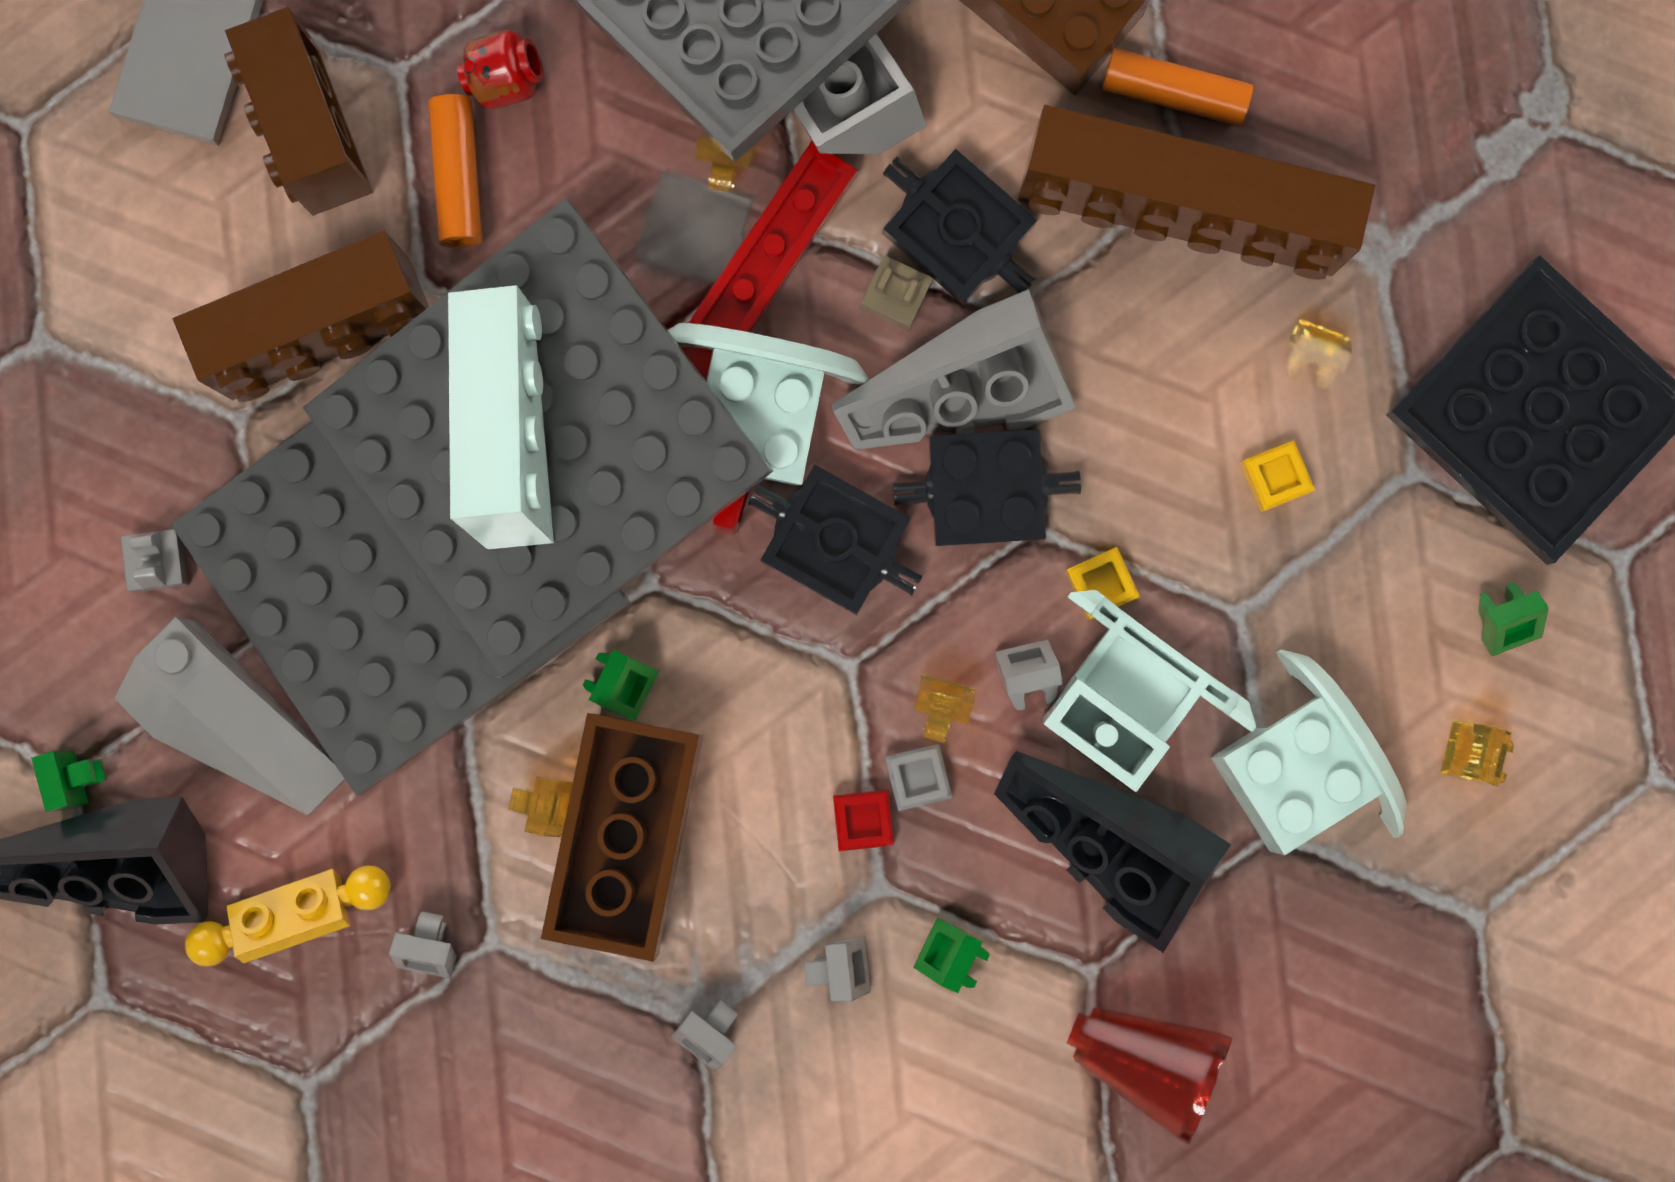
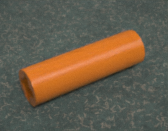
M1113 47L1101 90L1241 127L1250 104L1253 84Z
M459 94L434 96L428 100L438 241L440 245L451 248L476 246L483 242L472 100L467 96Z

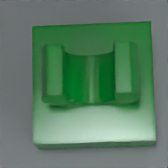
M1513 582L1506 585L1504 595L1507 602L1499 606L1491 601L1490 596L1486 592L1480 594L1478 612L1484 620L1481 641L1491 657L1543 637L1549 607L1538 591L1524 596L1518 585Z
M612 650L610 655L598 653L595 659L605 664V667L597 683L585 679L583 687L591 693L588 700L636 721L659 671L616 650Z
M51 751L31 757L45 812L69 810L86 805L88 800L84 787L107 781L102 759L94 761L88 759L77 762L75 751Z
M937 917L913 968L940 986L959 993L962 986L974 988L977 983L975 979L967 975L975 957L987 961L990 954L981 947L983 943L981 940L956 925Z

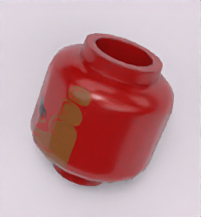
M502 30L469 41L464 48L463 63L458 65L457 74L460 85L467 96L474 95L476 100L487 109H499L532 98L537 90V82H541L543 79V65L539 52L530 39H523L519 33L513 30Z

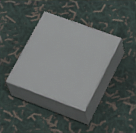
M939 744L885 757L898 811L952 798Z

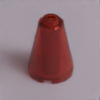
M1094 1007L1090 1016L1079 1012L1066 1044L1076 1048L1072 1058L1075 1062L1176 1139L1189 1145L1218 1079L1220 1064L1226 1059L1233 1037L1221 1032Z

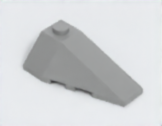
M877 33L793 109L819 153L881 154L927 127L914 89Z
M1028 289L977 310L833 403L832 408L854 450L919 442L925 434L955 431V434L974 433V428L1005 424L1007 431L1025 429L1076 409V405L1046 326Z
M175 617L135 656L114 698L154 739L306 815H311L345 781V778L325 749L198 621Z

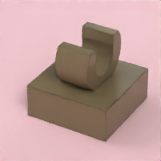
M884 255L863 297L860 308L909 331L929 291L933 278Z

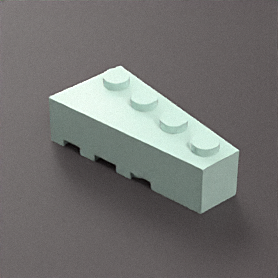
M517 285L448 293L450 519L486 549L554 543L541 400L543 376L538 362L536 340H540L542 336V323L538 307L530 304Z

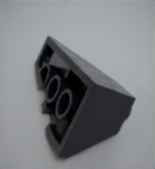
M1018 751L1011 756L994 793L1039 842L1052 843L1071 863L1066 870L1078 883L1086 879L1107 901L1102 908L1115 922L1162 953H1164L1231 846L1230 843L1183 813Z
M183 797L129 800L0 839V899L44 907L52 904L54 899L71 901L83 905L84 913L103 916L107 908L135 912L136 922L154 925L205 922L209 914L205 833Z

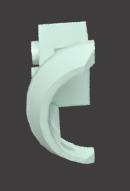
M679 323L668 330L680 347L713 350L706 382L774 471L765 478L766 480L790 485H802L824 374L838 378L842 382L860 386L870 380L856 360L805 344L701 324Z
M1088 590L1071 592L1068 598L1108 628V630L1041 720L1045 726L1135 792L1138 791L1170 748L1166 741L1200 696L1249 731L1253 732L1255 730V720L1250 704L1246 699L1166 644L1100 592Z
M1281 649L1278 650L1276 654L1290 676L1300 680L1316 698L1268 728H1257L1210 757L1268 850L1273 853L1286 855L1377 797L1382 809V813L1379 816L1392 837L1397 838L1403 835L1407 811L1405 796L1398 778L1370 729L1336 682L1314 660L1306 655Z

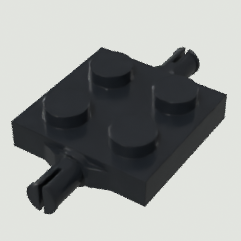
M957 149L937 169L925 174L922 178L903 163L899 157L892 161V165L889 164L883 175L906 193V197L901 209L883 228L882 234L962 305L969 300L983 283L995 278L997 275L1018 293L1028 290L1034 284L1037 278L1033 277L1013 259L1017 245L1035 227L1037 220Z
M1040 429L929 436L930 465L925 481L893 482V492L915 491V494L894 495V506L899 504L927 503L933 518L935 546L1046 539L1044 510L1048 501V495L1081 494V484L1059 485V482L1081 480L1079 471L1047 473L1041 459Z
M815 464L801 489L789 497L788 501L762 487L761 484L757 486L754 491L755 494L772 503V505L754 495L750 498L748 505L776 519L774 537L760 560L761 563L856 616L870 591L883 580L907 592L910 596L913 595L917 586L902 579L899 575L917 585L923 575L912 571L894 560L897 543L909 524L910 517Z

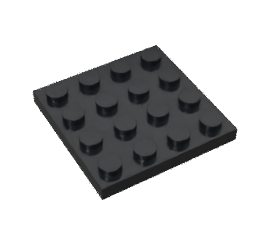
M1539 255L1530 261L1393 406L1386 416L1546 565L1557 562L1675 435V379Z

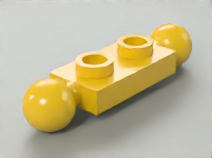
M367 865L354 870L349 875L346 884L342 885L341 876L334 869H330L227 905L229 925L223 926L217 922L207 921L194 926L189 931L185 940L186 954L195 964L210 967L221 963L233 947L234 956L242 963H247L350 926L347 907L353 905L361 910H374L387 901L391 892L390 879L382 869Z

